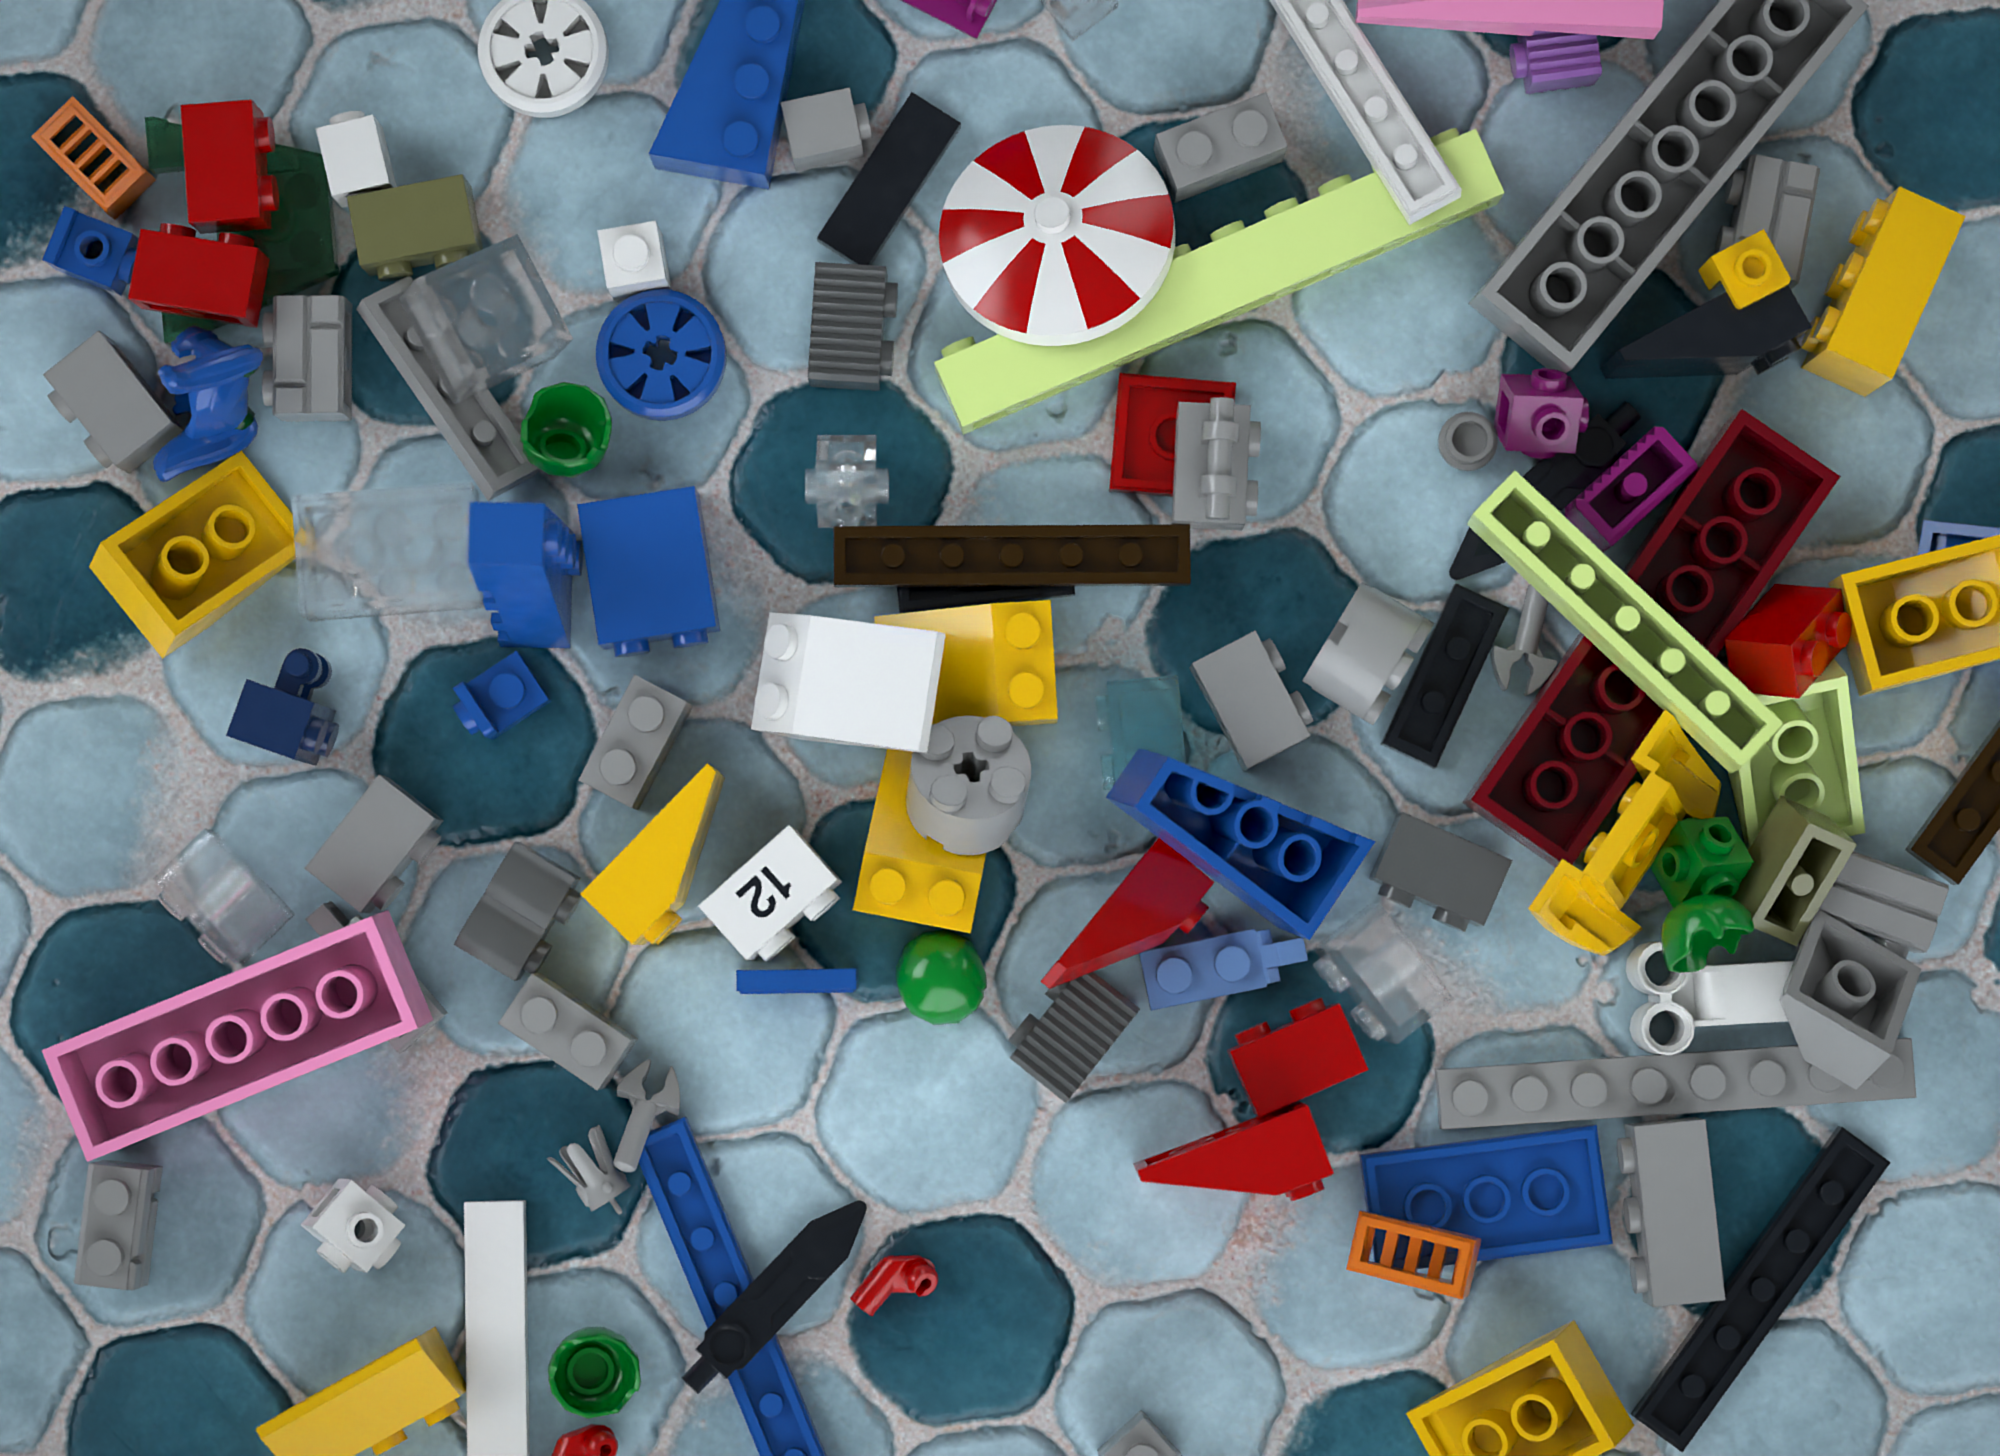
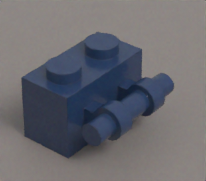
M299 648L291 651L286 656L274 688L246 679L226 736L293 760L317 766L320 755L328 757L331 753L339 731V724L333 722L336 710L310 701L314 689L322 688L331 679L332 668L329 661L308 649Z

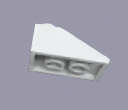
M769 612L751 730L799 740L927 753L946 634L937 631L813 615Z

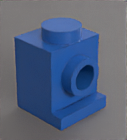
M64 206L42 260L61 273L122 296L126 284L131 283L139 238L131 232ZM94 241H102L103 251L101 255L95 259H87Z

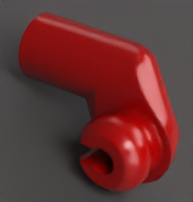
M888 1255L878 1262L851 1295L850 1299L865 1313L873 1316L891 1293H916L917 1296L931 1294L938 1285V1273L935 1271L934 1264L929 1259L920 1255Z
M590 1424L560 1436L551 1456H616L619 1445L618 1440L609 1427L601 1424Z

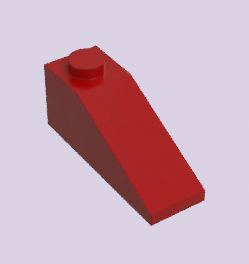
M1158 838L1040 982L1051 989L1159 946L1177 928L1188 934L1208 910L1209 906L1201 899L1215 882Z

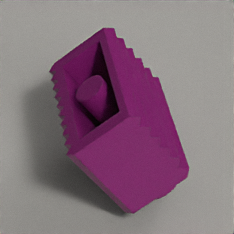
M1655 426L1565 507V516L1598 549L1604 552L1612 547L1698 468V465L1664 427Z

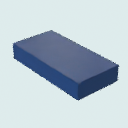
M858 968L736 970V989L740 991V994L856 992V989H859Z

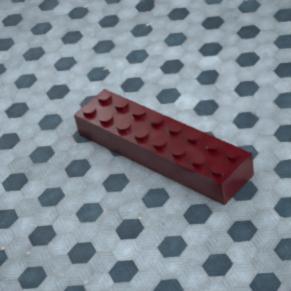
M1743 409L1732 415L1723 425L1698 461V468L1687 477L1623 570L1632 581L1714 658H1716L1725 645L1724 639L1741 622L1841 477ZM1580 632L1462 803L1555 868L1562 859L1573 865L1638 771L1631 758L1664 710Z

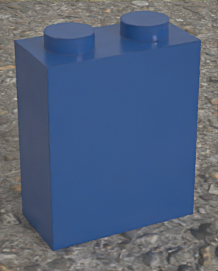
M695 486L577 504L599 646L605 650L614 648L615 657H629L649 653L650 642L672 639L673 648L692 647L708 643L707 633L721 631L700 495Z

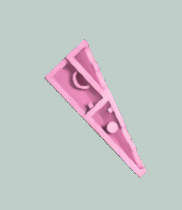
M1358 0L1355 23L1532 36L1535 31L1654 40L1662 28L1664 0Z

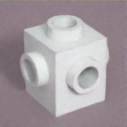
M340 1178L301 1224L304 1229L322 1243L316 1252L342 1273H345L349 1267L366 1273L372 1266L377 1270L382 1268L400 1247L401 1241L396 1237L406 1225L393 1215L398 1208L397 1204L378 1188L370 1185L364 1191L354 1181ZM359 1221L360 1232L357 1236H355V1225Z

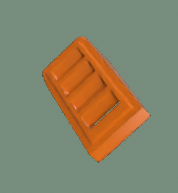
M73 96L31 136L114 220L157 180ZM77 116L83 124L58 147L52 139ZM93 133L98 139L73 162L68 155ZM108 148L113 154L88 177L83 170ZM123 163L127 169L103 192L98 185Z
M1359 1211L1346 1270L1463 1300L1470 1293L1481 1238L1366 1211ZM1376 1228L1387 1231L1380 1263L1369 1261ZM1400 1234L1410 1236L1403 1269L1393 1267ZM1424 1240L1434 1243L1427 1274L1417 1272ZM1448 1246L1458 1249L1452 1280L1441 1278Z

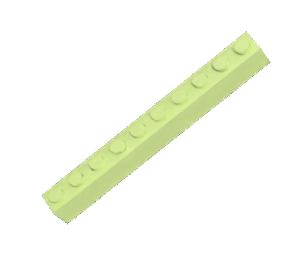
M1452 128L1430 138L1461 187V197L1411 225L1407 223L1371 165L1374 173L1352 181L1350 174L1330 180L1317 189L1320 196L1302 204H1299L1296 197L1269 207L1264 211L1266 219L1245 228L1243 221H1236L1221 227L1210 235L1213 242L1191 251L1189 244L1175 247L1168 274L1153 299L1130 321L1106 335L1077 344L1040 346L1014 341L998 334L977 344L973 337H967L946 346L941 350L943 358L934 362L935 372L962 434H967L1497 205L1505 192L1477 129L1460 135L1457 128Z

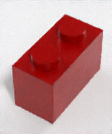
M252 99L180 105L188 223L201 234L272 229L270 211H277L279 209V191L275 175H268L266 153L275 151V133L271 117H264V113Z
M161 223L160 231L140 229L128 294L130 301L145 310L254 328L258 327L270 259L259 248L254 247V239L232 233H219L218 241L195 238L197 232L195 229L171 223Z
M1774 584L1724 639L1730 673L1753 694L1800 699L1812 683L1822 675L1824 669L1836 655L1847 646L1850 640L1852 624L1850 615L1844 611L1842 590L1838 588Z
M1319 997L1290 1010L1292 1022L1271 1030L1268 1022L1264 1021L1234 1035L1238 1045L1228 1049L1227 1052L1255 1116L1260 1118L1369 1070L1340 1003L1325 1006L1322 997Z

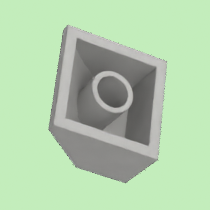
M1818 909L1805 931L1781 994L1780 1002L1803 1059L1857 1090L1892 1055L1921 968Z

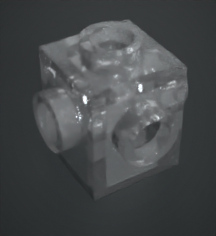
M817 435L815 468H806L805 501L806 504H817L818 528L877 526L878 504H889V468H878L877 435Z

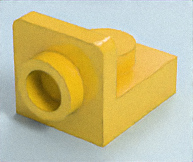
M1765 229L1712 255L1698 270L1709 291L1723 284L1736 309H1743L1784 288L1791 280Z

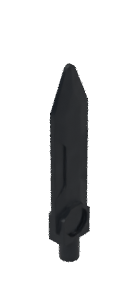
M1626 401L1605 420L1598 413L1588 422L1586 431L1578 433L1575 453H1556L1552 458L1541 459L1523 478L1561 512L1616 461L1617 453L1627 444L1621 436L1639 421L1641 416ZM1469 527L1451 565L1449 576L1453 580H1460L1503 564L1506 561Z
M861 1200L852 1202L810 1221L704 1332V1340L695 1348V1351L701 1357L681 1377L696 1394H699L718 1373L724 1379H727L735 1370L743 1369L849 1257L867 1210L865 1202Z

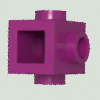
M1548 368L1535 369L1532 371V375L1501 374L1494 428L1505 450L1521 451L1527 456L1540 459L1552 458L1556 453H1575L1578 433H1584L1588 426L1589 404L1587 398L1582 396L1571 377L1561 371Z

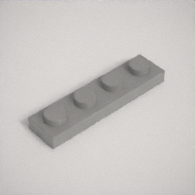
M410 275L362 299L356 310L486 499L490 501L535 476L539 468L531 464L524 455L519 433Z

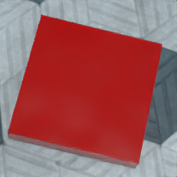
M1119 373L1109 491L1173 497L1176 415L1179 402L1210 403L1211 398L1218 397L1235 400L1236 383Z

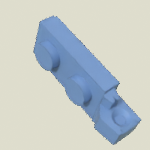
M1250 929L1139 953L1150 1011L1264 988L1269 983L1281 981L1278 970L1279 966L1308 961L1304 938L1300 937L1273 943L1270 929L1261 931Z

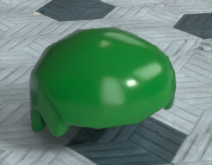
M561 382L541 388L534 394L531 406L521 423L520 442L523 444L522 451L531 464L547 474L575 478L597 467L602 461L609 447L612 417L604 398L588 386Z
M1718 894L1698 895L1679 903L1667 914L1661 927V945L1667 970L1676 973L1700 971L1707 965L1709 951L1716 946H1722L1729 954H1734L1741 936L1751 934L1754 930L1751 912L1741 902L1729 896Z
M946 929L922 932L904 946L895 968L897 988L904 1004L911 1014L933 1025L959 1023L978 1009L984 998V991L987 988L985 969L975 946L967 938Z
M585 1327L577 1330L563 1339L551 1356L548 1364V1381L551 1393L566 1411L587 1419L617 1414L633 1394L640 1389L641 1376L638 1355L623 1335L605 1327Z

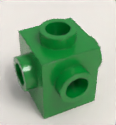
M1728 816L1704 819L1693 817L1676 823L1650 868L1671 906L1674 908L1679 903L1698 895L1718 894L1729 897L1734 896L1754 861Z

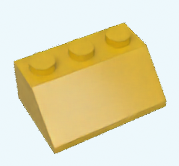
M433 1327L279 1413L255 1428L263 1443L275 1456H354L370 1446L375 1456H378L406 1440L408 1437L403 1428L423 1417L428 1427L458 1411L460 1407L455 1399L466 1392V1382L436 1327Z

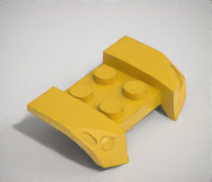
M1666 709L1631 758L1644 783L1635 782L1627 790L1618 806V813L1621 816L1608 834L1605 832L1599 833L1588 847L1583 859L1587 864L1584 870L1581 871L1562 859L1528 908L1544 928L1572 946L1601 956H1605L1643 930L1639 924L1620 910L1654 862L1676 823L1682 821L1685 816L1687 818L1696 817L1704 819L1714 818L1716 814L1721 782L1692 746L1676 718Z

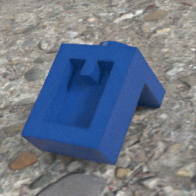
M518 651L513 652L470 682L465 683L462 681L453 687L460 701L452 707L471 735L481 731L486 738L494 740L551 702Z

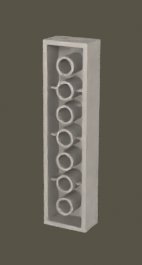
M1717 0L1468 304L1544 367L1563 373L1572 370L1867 10L1869 5L1863 0Z

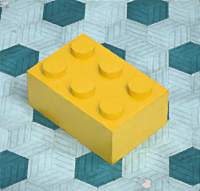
M1898 187L1885 200L1877 198L1869 212L1863 210L1854 224L1848 242L1856 247L1845 265L1842 263L1837 265L1826 286L1824 295L1832 298L1821 318L1818 316L1813 318L1810 323L1812 328L1805 333L1801 342V348L1808 351L1801 368L1864 397L1893 379L1966 216L1902 187Z

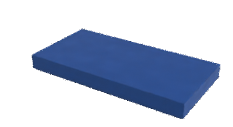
M1592 1124L1359 1154L1367 1212L1481 1238L1477 1261L1613 1244L1597 1125ZM1376 1228L1372 1244L1373 1262L1380 1263L1387 1232ZM1400 1234L1393 1267L1403 1269L1410 1236ZM1424 1240L1418 1269L1429 1268L1434 1247L1433 1242ZM1448 1246L1444 1266L1455 1264L1458 1253L1457 1248Z

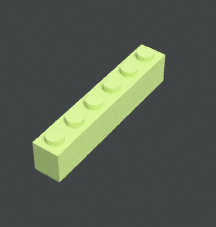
M1516 470L1472 514L1467 525L1663 710L1666 709L1676 718L1679 725L1728 772L1733 773L1742 768L1783 726L1784 723Z

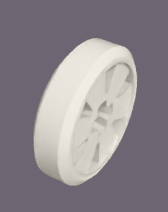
M501 0L491 10L481 28L478 41V59L481 71L488 85L505 105L524 115L550 118L570 113L580 108L593 97L602 84L607 71L609 48L607 37L599 18L584 0ZM539 39H546L550 46L559 45V51L551 53L554 61L547 65H541L537 57L528 58V52L536 51L533 43Z

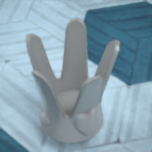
M600 1125L592 1127L588 1134L599 1168L583 1148L576 1143L561 1147L559 1150L561 1158L573 1174L552 1157L546 1158L576 1185V1192L584 1205L590 1208L591 1212L610 1201L617 1214H622V1209L615 1200V1197L631 1185L627 1182L626 1175L623 1172H619L614 1166L611 1152Z

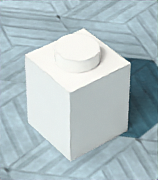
M362 111L343 112L329 119L330 125L316 128L331 196L342 208L348 207L347 196L397 187L383 127L373 114L365 116Z
M656 221L597 230L606 286L614 301L627 299L647 290H672L663 235Z

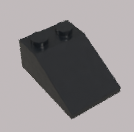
M1789 285L1743 309H1736L1729 295L1725 292L1619 349L1600 370L1605 379L1737 375L1751 366L1756 374L1760 375L1787 360L1788 356L1800 350L1801 346L1797 339L1810 330L1812 326Z

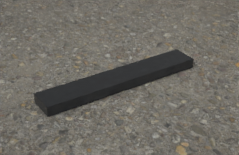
M1837 1126L1724 1283L1725 1300L1711 1301L1634 1408L1631 1415L1679 1451L1683 1452L1891 1162L1845 1128Z

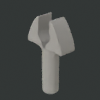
M1530 584L1527 587L1515 643L1507 649L1498 646L1491 648L1493 671L1502 691L1508 689L1511 676L1510 668L1513 663L1520 660L1522 655H1525V663L1530 669V677L1526 684L1524 696H1528L1537 690L1548 679L1558 662L1557 660L1544 658L1538 647L1548 601Z
M650 1059L631 1070L617 1087V1096L629 1099L633 1108L613 1161L614 1166L623 1172H634L636 1170L655 1116L664 1111L676 1116L679 1115L680 1091L672 1066H670L666 1076L665 1087L661 1092L654 1094L650 1100H646V1091L642 1086L651 1067Z

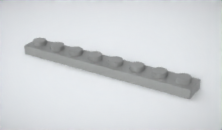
M1897 1038L1892 1055L1857 1090L1805 1061L1798 1045L1685 1052L1673 1055L1655 1054L1435 1069L1439 1129L1442 1130L1916 1098L1912 1038Z

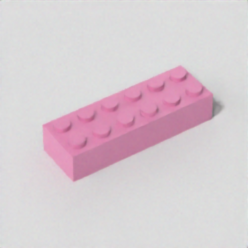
M386 910L41 1051L86 1161L89 1162L418 1029L433 1021V1017L390 912Z

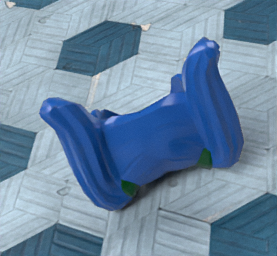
M195 325L188 327L171 342L172 351L176 356L181 358L196 355V359L177 366L164 365L159 368L158 374L166 389L170 393L175 394L174 401L176 404L172 408V412L175 415L190 413L192 416L185 429L163 446L153 460L154 470L160 481L167 482L190 469L228 458L247 448L256 437L258 424L255 419V413L248 407L247 387L249 377L255 373L263 361V352L259 348H254L249 344L232 347L228 343L219 340L218 336L212 331Z

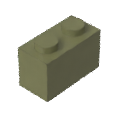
M463 174L347 196L359 265L369 276L377 275L379 281L401 280L409 275H413L412 268L435 264L437 270H452L465 267L471 263L470 257L484 254L472 187Z
M1780 796L1748 850L1754 862L1740 883L1738 891L1731 898L1741 902L1751 912L1755 929L1797 946L1857 844L1828 816Z

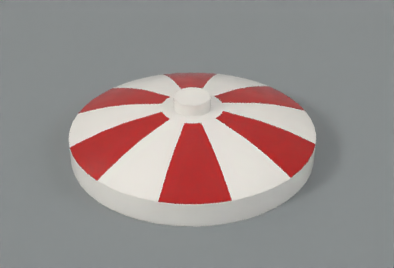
M1052 125L1026 130L1009 136L985 150L969 164L954 183L943 207L939 226V248L943 267L954 294L966 311L982 325L1001 336L1014 341L1040 346H1063L1090 341L1106 335L1130 321L1145 308L1162 286L1173 259L1176 238L1175 220L1170 196L1164 181L1151 162L1139 150L1112 134L1098 129L1075 125Z

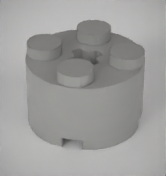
M1361 582L1302 681L1311 686L1314 691L1374 725L1391 697L1390 694L1382 690L1383 686L1391 690L1398 687L1414 660V657L1405 652L1406 648L1417 653L1435 623L1378 589Z
M957 716L931 725L927 753L913 752L906 796V808L909 819L921 836L926 839L928 835L935 841L943 844V850L958 855L987 853L999 848L1009 839V835L1020 824L1024 815L1031 779L1029 754L1022 741L1013 733L1011 724L999 716H988L986 718L979 716Z

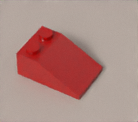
M1300 1101L1289 1104L1260 1118L1254 1117L1133 1163L1141 1182L1274 1196L1285 1193L1286 1197H1289L1291 1201L1322 1191L1325 1187L1321 1179L1334 1175L1309 1106Z

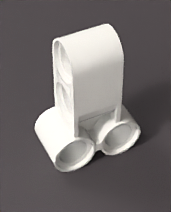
M1661 941L1640 944L1631 951L1627 958L1626 974L1629 982L1638 991L1648 994V1003H1644L1635 1010L1631 1017L1629 1028L1633 1041L1640 1049L1647 1053L1673 1055L1682 1052L1691 1043L1695 1027L1788 1021L1780 1002V997L1794 960L1706 965L1700 971L1686 973L1670 971L1667 980L1660 985H1656L1647 977L1645 966L1649 956L1654 952L1658 951L1663 954ZM1664 1011L1673 1019L1675 1027L1671 1039L1665 1044L1660 1045L1651 1037L1649 1026L1653 1016L1658 1012Z

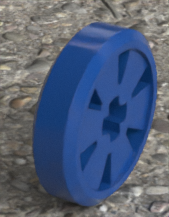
M647 290L622 301L604 321L596 343L597 369L607 391L624 409L649 420H675L699 410L716 393L726 369L727 351L725 340L714 316L696 299L674 290ZM660 340L669 341V348L677 356V359L673 365L665 362L663 370L653 369L654 362L651 357L646 355V351L650 345L658 348Z

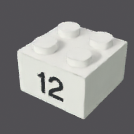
M788 825L698 907L745 960H756L761 956L765 961H771L796 938L789 930L805 915L810 921H816L840 899L834 889L842 883V880L795 828Z

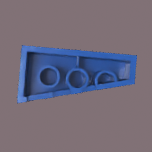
M805 0L719 1L650 149L649 156L655 169L770 189L783 121L781 102L787 100Z
M469 502L468 566L478 591L483 593L485 610L499 612H491V625L494 631H498L500 647H571L572 576L582 575L583 544L582 540H576L574 532L545 503Z
M1141 748L1136 751L1105 797L1277 928L1307 940L1312 938L1376 842L1173 758Z

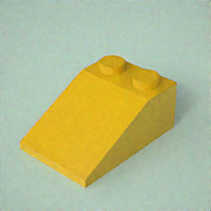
M241 450L103 540L89 568L163 659L218 621L313 545L314 540Z
M2000 535L1841 574L1828 583L1829 588L1842 590L1844 611L1851 618L1852 630L1846 651L1859 696L2000 660Z
M1051 600L991 603L874 616L875 624L937 631L946 634L932 724H937L957 716H979L984 718L999 716L1008 721L1011 726L1057 723L1058 712Z
M887 749L863 855L853 911L971 934L987 853L979 855L953 854L943 850V844L935 841L928 835L925 839L915 830L906 808L913 752Z
M708 763L580 893L632 945H645L648 941L652 945L654 943L659 945L683 920L676 912L686 902L725 777Z
M1575 1320L1521 1346L1406 1413L1429 1456H1598L1616 1447L1635 1426Z

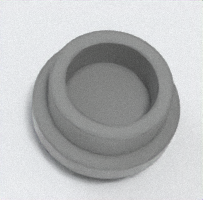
M1461 412L1449 418L1442 426L1438 437V447L1443 459L1450 466L1461 471H1474L1485 466L1493 458L1498 444L1493 424L1486 417L1475 412Z

